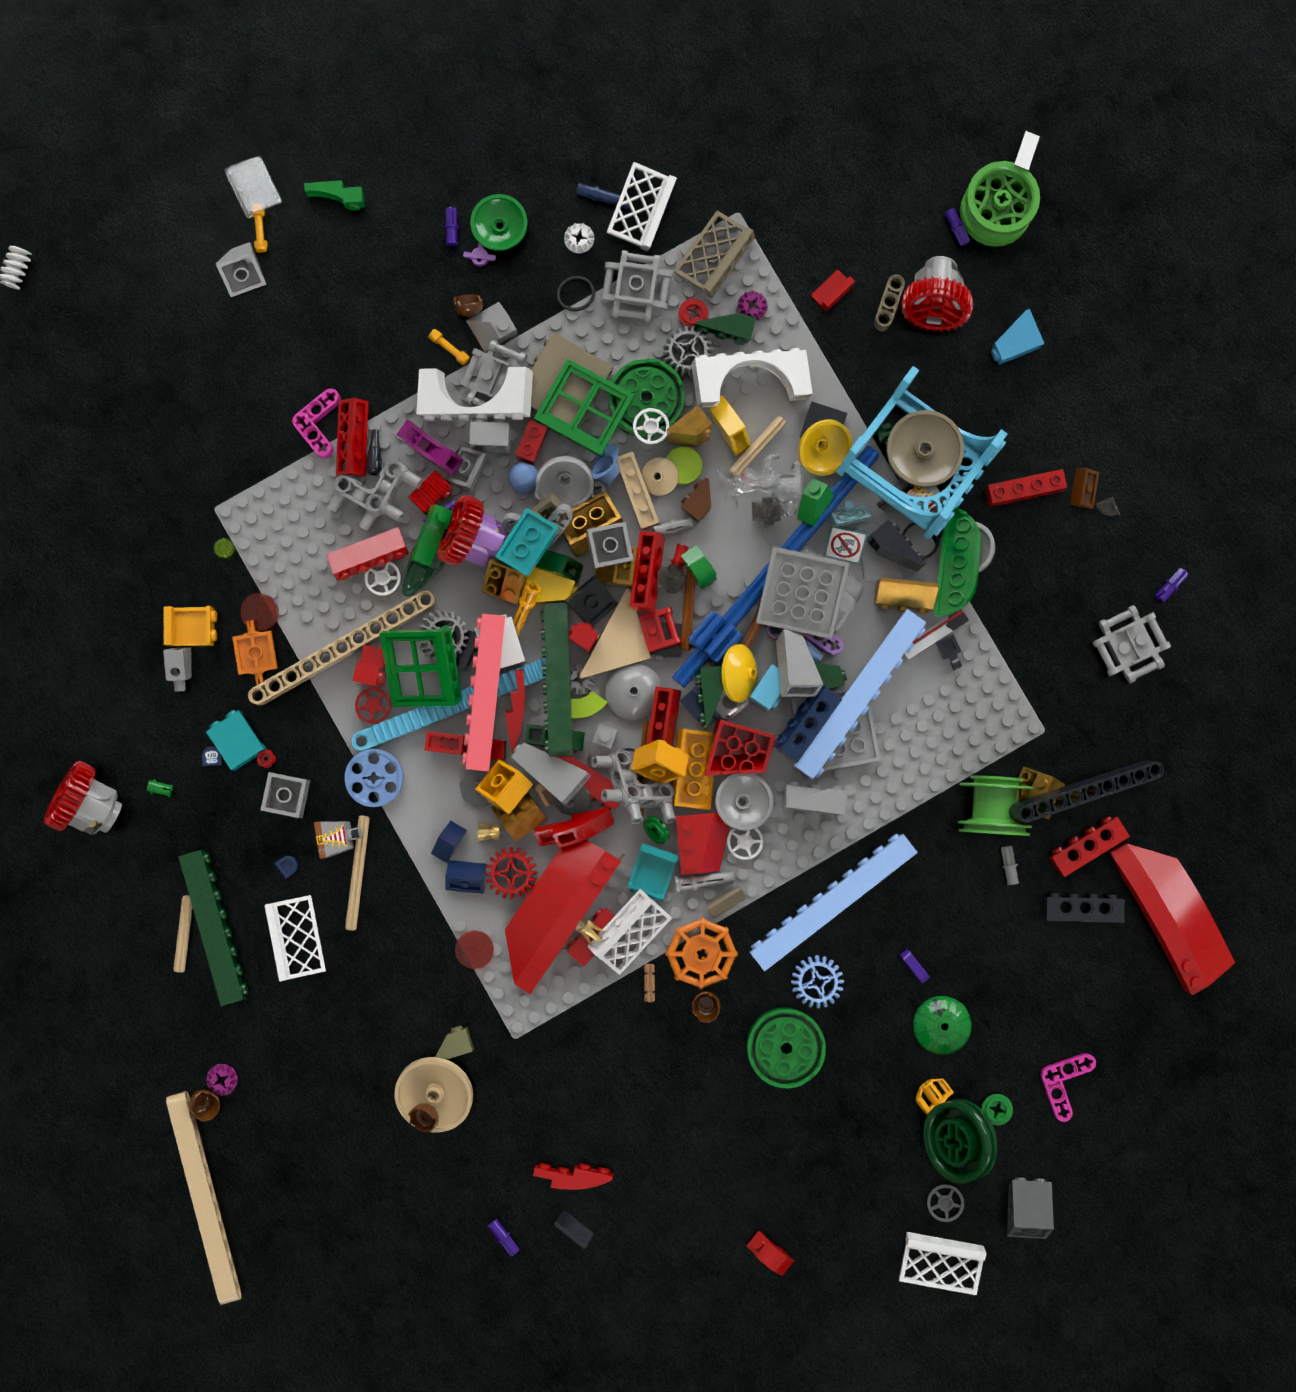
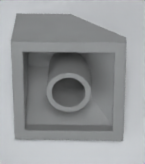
M250 242L232 248L216 263L230 297L266 285L258 259Z
M499 302L466 320L485 353L488 352L489 344L492 340L499 342L501 345L518 335L513 322Z

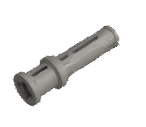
M733 871L701 876L690 874V876L680 878L674 876L677 893L691 889L696 891L698 887L734 883Z

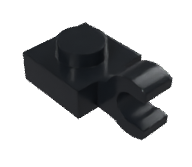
M954 634L937 641L935 644L942 659L949 658L953 670L961 668L962 664L957 654L962 651Z

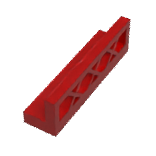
M357 398L339 400L336 476L352 475L365 477L368 401ZM349 404L348 412L345 413L346 405ZM346 424H348V429L346 432H344ZM347 443V449L344 451V445ZM346 461V470L343 471V464Z

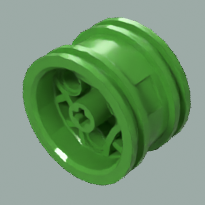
M999 161L984 166L974 175L960 205L961 222H964L965 230L974 240L988 246H1004L1020 238L1026 231L1039 208L1040 202L1039 187L1035 178L1028 170L1014 165L1015 163ZM991 184H997L999 189H994ZM975 195H981L982 202L976 200ZM1013 207H1019L1022 213L1015 212ZM981 214L989 215L990 219L986 220Z

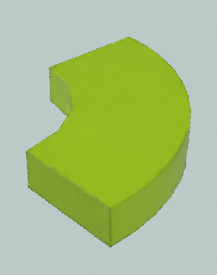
M593 691L581 699L571 698L572 718L578 719L592 716L602 710L608 702Z

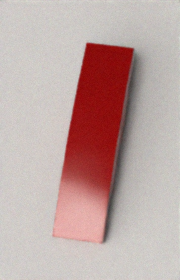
M523 669L515 670L518 689L510 690L513 709L505 710L511 751H514L516 748L524 715L525 686Z
M427 731L424 751L463 755V753H467L468 745H464V735ZM492 739L490 759H505L507 741Z

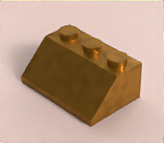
M696 406L667 429L666 441L669 444L696 447L700 444L702 446L710 440L712 422L700 407Z
M604 491L572 508V519L562 533L577 557L589 551L586 536L587 529L623 522L608 494Z
M881 577L876 582L874 605H878L879 609L884 610L896 607L898 611L905 612L907 609L917 610L916 613L928 614V611L934 609L939 584Z

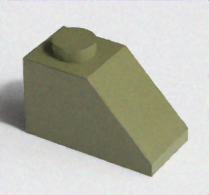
M462 1025L451 1028V1032L447 1034L436 1057L447 1060L472 1052L474 1048L468 1028H462Z

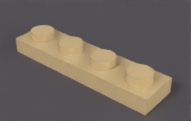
M633 451L617 457L620 474L641 530L659 524Z

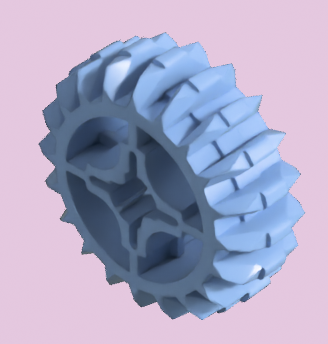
M815 955L814 962L810 956L807 957L808 964L802 960L801 964L804 967L802 969L799 966L795 967L800 971L799 974L792 973V976L797 977V980L791 981L792 984H797V987H794L792 990L793 992L800 991L796 998L799 999L804 996L801 1002L805 1004L809 1000V1007H812L814 1002H816V1008H820V1002L823 1003L824 1007H827L826 1000L828 999L833 1004L834 1000L831 997L833 995L836 998L840 997L836 990L843 991V988L838 986V984L844 983V980L837 978L843 974L842 972H835L839 966L831 967L834 962L833 960H829L826 964L827 958L825 956L822 957L821 962L818 955ZM815 966H823L831 974L821 976L818 974ZM810 968L811 978L802 984L803 975ZM815 975L819 979H823L821 985L819 986L820 989L817 987V985H812L813 981H815ZM833 980L831 990L825 995L824 985ZM815 988L819 998L807 995L804 990Z

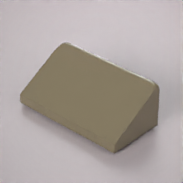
M737 886L707 905V908L713 918H716L745 900L746 896L742 888Z

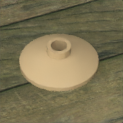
M658 457L651 459L645 464L641 473L647 491L653 495H667L674 490L678 483V470L674 463L666 458ZM656 473L661 475L659 480L655 478Z

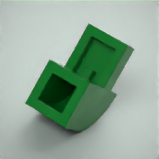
M697 545L681 555L685 566L692 573L701 590L712 585L717 580L715 570Z

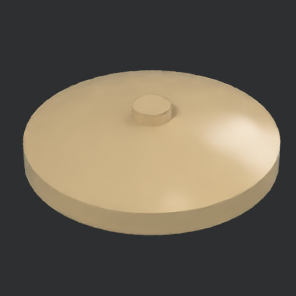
M427 1057L412 1062L402 1071L395 1087V1101L399 1112L408 1122H410V1115L408 1113L414 1106L420 1103L432 1105L438 1112L439 1121L438 1125L431 1132H444L457 1127L467 1117L473 1102V1089L465 1072L456 1064L442 1058Z

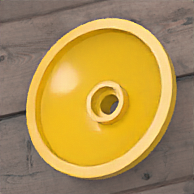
M827 419L816 422L806 430L799 443L798 455L802 466L810 473L818 476H826L836 472L852 448L851 434L842 423L836 420Z
M736 644L731 646L724 656L722 683L725 693L733 702H744L755 689L758 670L752 652L745 645Z

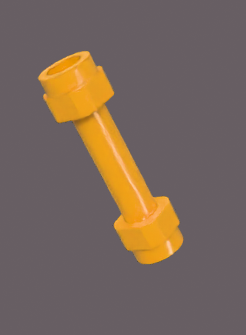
M254 205L251 210V216L255 218L257 240L254 241V248L256 252L263 253L267 251L268 247L267 241L264 240L262 222L265 212L262 205Z
M434 329L429 334L428 338L451 353L459 364L465 366L468 363L470 357L464 351L460 352L445 340L442 333Z

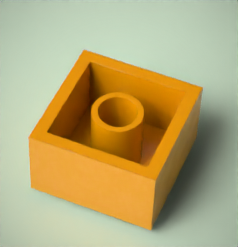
M656 740L635 749L631 770L655 783H667L685 776L689 755L682 752L679 748L670 746L664 740Z
M498 759L475 790L488 802L510 814L533 783L520 771Z

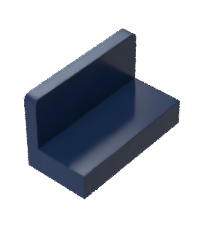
M694 687L680 702L700 724L699 712H702V706L698 704L697 693L700 692ZM716 710L712 716L709 726L720 717L719 713Z
M449 860L445 876V890L484 894L487 864Z

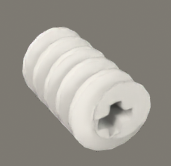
M9 246L8 249L12 253H6V257L9 260L3 261L6 267H1L0 269L3 273L0 274V283L19 290L20 287L16 285V282H23L18 276H25L21 269H28L24 261H31L27 257V254L31 255V253L16 246Z

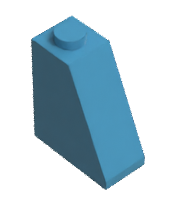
M1030 309L1026 310L993 345L991 354L993 359L998 361L999 365L1040 349L1044 345Z

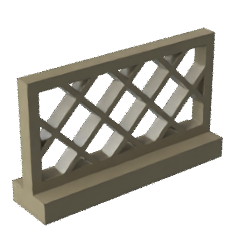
M716 211L675 268L674 273L704 291L710 298H713L755 239L754 230L749 227L745 228L721 212ZM720 218L725 221L726 227L715 229L714 223ZM738 229L741 231L738 237L730 238L729 230ZM727 231L728 239L717 241L716 233ZM714 234L715 242L704 244V237ZM729 243L730 249L728 252L720 254L718 245ZM716 246L717 254L706 256L705 248ZM703 249L704 257L693 259L694 251ZM718 258V266L709 269L707 261ZM705 261L706 270L696 272L694 263ZM692 264V273L685 274L681 271L684 265ZM698 275H708V280L704 285L697 281Z

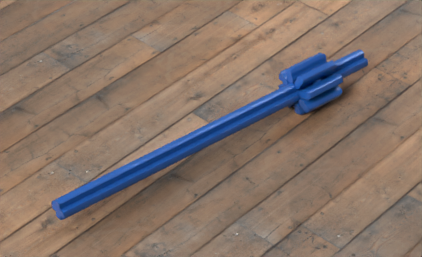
M867 445L856 459L870 469L880 454ZM844 473L832 486L831 491L834 498L815 526L812 527L802 522L781 548L800 552L858 481ZM769 562L724 616L711 611L688 637L689 644L695 650L672 676V679L681 687L685 688L707 661L720 666L723 663L727 650L731 646L739 644L742 640V634L735 628L761 598Z

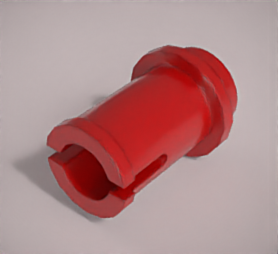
M677 544L674 557L670 560L673 568L682 569V566H685L681 555L687 552L688 546Z

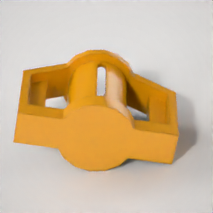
M943 1078L929 1079L919 1087L915 1101L924 1113L928 1114L932 1108L944 1103L954 1092ZM933 1081H937L945 1092L943 1095L933 1084ZM922 1092L931 1102L930 1106H928L924 1099L921 1097Z

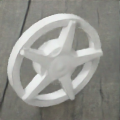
M648 408L639 412L635 417L633 430L635 436L641 442L650 445L657 444L667 436L669 421L662 411ZM655 412L661 416L653 419L649 418L646 413ZM641 415H644V425L636 427L637 420ZM662 418L666 422L665 432L659 429V421ZM644 430L648 434V440L643 439L637 431ZM656 432L663 435L658 440L650 441L652 434Z
M387 562L384 570L377 572L371 568L365 573L367 588L379 596H387L394 593L401 582L400 571L392 562ZM389 565L395 568L398 577L390 576L388 573ZM370 571L375 574V582L371 585L368 582ZM397 580L395 587L389 591L388 584L390 581ZM377 585L384 586L386 592H377L372 588Z
M733 828L727 837V846L731 854L742 860L756 857L763 847V836L759 829L755 828L754 830L758 833L760 840H754L749 835L750 830H747L745 834L738 835L734 833L736 829ZM732 834L738 839V845L733 850L730 845ZM760 843L757 852L751 855L750 847L752 844ZM739 848L746 849L749 856L742 857L734 851Z

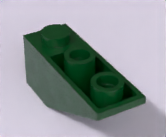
M735 313L696 321L693 326L697 329V332L702 331L701 334H715V337L718 339L726 340L728 338L734 340L733 342L736 344L744 345L751 340L756 318Z
M722 666L700 668L698 674H695L696 685L700 687V693H697L698 704L702 706V712H699L700 724L703 723L704 728L709 726L724 689Z
M526 724L524 743L545 746L548 732L544 731V726ZM572 730L573 750L583 751L585 732Z

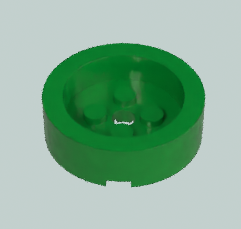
M651 358L634 360L620 368L613 377L612 383L635 395L619 424V427L626 433L635 436L633 430L634 419L644 409L654 408L662 411L669 421V427L681 418L685 403L684 387L677 372L668 364ZM645 392H649L652 395V399L648 402L641 399V395ZM608 393L611 415H613L621 399ZM655 412L646 413L649 418L653 419L661 416ZM644 415L639 417L636 427L644 425ZM662 418L659 421V429L665 432L666 422ZM644 430L637 431L642 438H648V434ZM656 432L652 434L651 438L659 437L662 434Z
M782 1007L764 1013L754 1022L747 1037L746 1049L752 1068L762 1080L775 1087L794 1088L805 1084L819 1072L825 1059L826 1045L821 1029L810 1016L794 1008ZM784 1043H789L792 1046V1050L788 1054L781 1051V1046Z

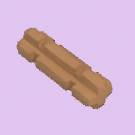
M645 964L644 991L646 993H644L645 1002H654V964Z

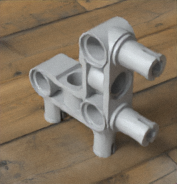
M394 460L386 463L379 474L380 478L375 488L372 489L363 486L362 482L354 478L339 476L334 482L333 492L335 493L327 508L337 513L345 498L364 507L366 513L359 527L366 531H370L376 517L387 515L395 521L401 522L405 513L392 506L391 502L403 481L418 489L423 479L410 472V469L403 463ZM398 465L399 471L394 475L393 467ZM347 480L348 487L344 490L343 483ZM379 499L380 506L375 508L374 503Z
M620 749L616 753H610L607 756L595 755L592 757L591 765L593 768L603 767L608 769L614 790L604 789L602 791V801L618 802L621 806L625 807L628 810L632 824H638L643 821L640 808H659L666 824L676 820L672 807V797L675 794L673 787L668 783H639L634 771L631 770L632 759L627 751Z

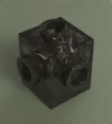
M764 497L762 501L752 502V521L763 523V525H774L775 521H781L782 506L779 501L773 500V497Z
M679 565L662 566L658 570L657 589L666 590L667 593H678L683 586H686L687 575L684 574L683 568H679Z

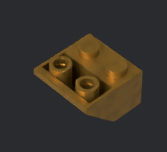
M631 546L633 561L596 568L595 576L602 584L632 588L637 547Z
M497 558L490 559L481 592L518 604L527 576Z
M1023 767L1018 777L1024 779V782H1020V786L1034 787V790H1019V801L1062 788L1065 784L1052 776Z
M528 792L510 814L494 805L491 807L499 821L516 842L547 819Z

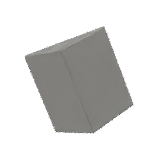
M461 446L457 455L464 461L454 475L448 473L445 480L472 493L488 458L484 452Z

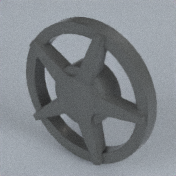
M942 1184L933 1188L929 1193L927 1207L935 1219L942 1222H950L961 1215L964 1208V1199L957 1188L952 1185ZM941 1188L951 1189L947 1195H941L937 1192ZM954 1191L959 1195L961 1205L953 1202L951 1197ZM935 1193L938 1201L936 1205L931 1207V1197ZM953 1207L960 1208L956 1215L948 1218V1211ZM940 1208L944 1211L945 1218L938 1217L932 1210Z

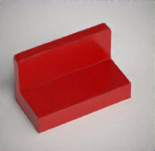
M836 270L812 293L811 297L827 312L853 287L855 281L850 276L846 278L839 270Z

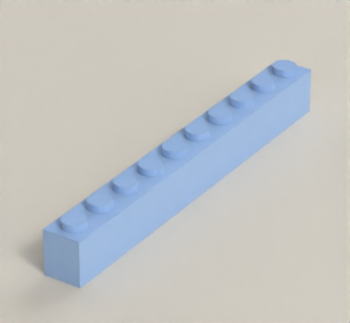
M909 609L902 614L842 697V701L798 763L795 762L793 767L811 780L814 777H820L825 770L822 766L826 761L830 763L836 754L833 752L837 746L841 747L846 741L847 737H845V734L848 730L851 732L858 724V721H856L860 714L864 716L870 707L867 704L871 698L873 700L877 698L881 692L879 687L882 683L885 685L892 677L890 674L892 669H897L901 665L903 654L911 651L915 645L912 643L916 636L920 638L926 630L923 627L926 624L924 620Z
M898 834L893 835L888 839V845L884 848L881 845L873 851L874 855L870 859L867 857L862 859L858 863L859 867L854 871L852 869L848 870L842 875L844 879L839 883L837 881L831 883L827 887L828 891L822 895L820 892L812 898L813 903L808 907L806 904L796 911L798 914L795 917L791 918L789 916L781 922L783 925L778 930L772 929L766 934L768 938L762 942L760 940L755 942L751 946L752 950L750 953L761 968L766 971L918 852L904 834L899 836Z

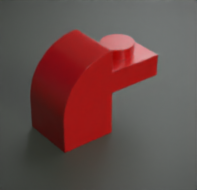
M759 1230L747 1244V1247L763 1264L781 1276L794 1261L782 1248L776 1246Z

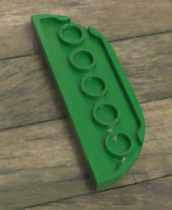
M956 507L952 510L955 513L943 530L937 582L939 586L934 609L935 617L949 616L964 608L973 597L978 582L982 546L981 533L973 518L967 512Z

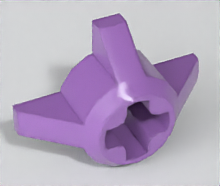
M479 243L478 248L474 249L472 253L464 252L463 257L471 259L474 265L482 267L489 261H495L496 255H488L487 251L483 249L484 246Z

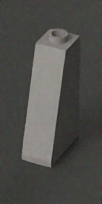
M784 629L776 640L780 694L782 697H815L824 684L802 632Z
M526 743L519 744L511 756L565 805L591 777L585 770L557 757H550L548 753Z

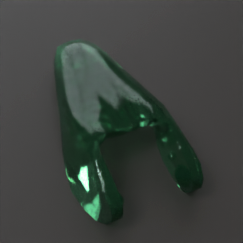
M414 546L408 560L402 585V594L410 597L417 593L443 568L445 562L439 559L436 567L431 568L411 561Z

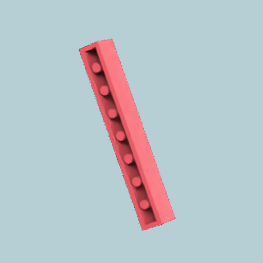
M482 614L481 617H477L476 629H480L479 637H475L474 648H478L477 656H473L472 668H476L475 676L471 675L470 687H474L473 695H469L468 706H471L472 710L471 714H467L466 726H470L469 734L465 733L464 745H468L467 753H463L462 764L466 765L465 769L489 771L505 616Z

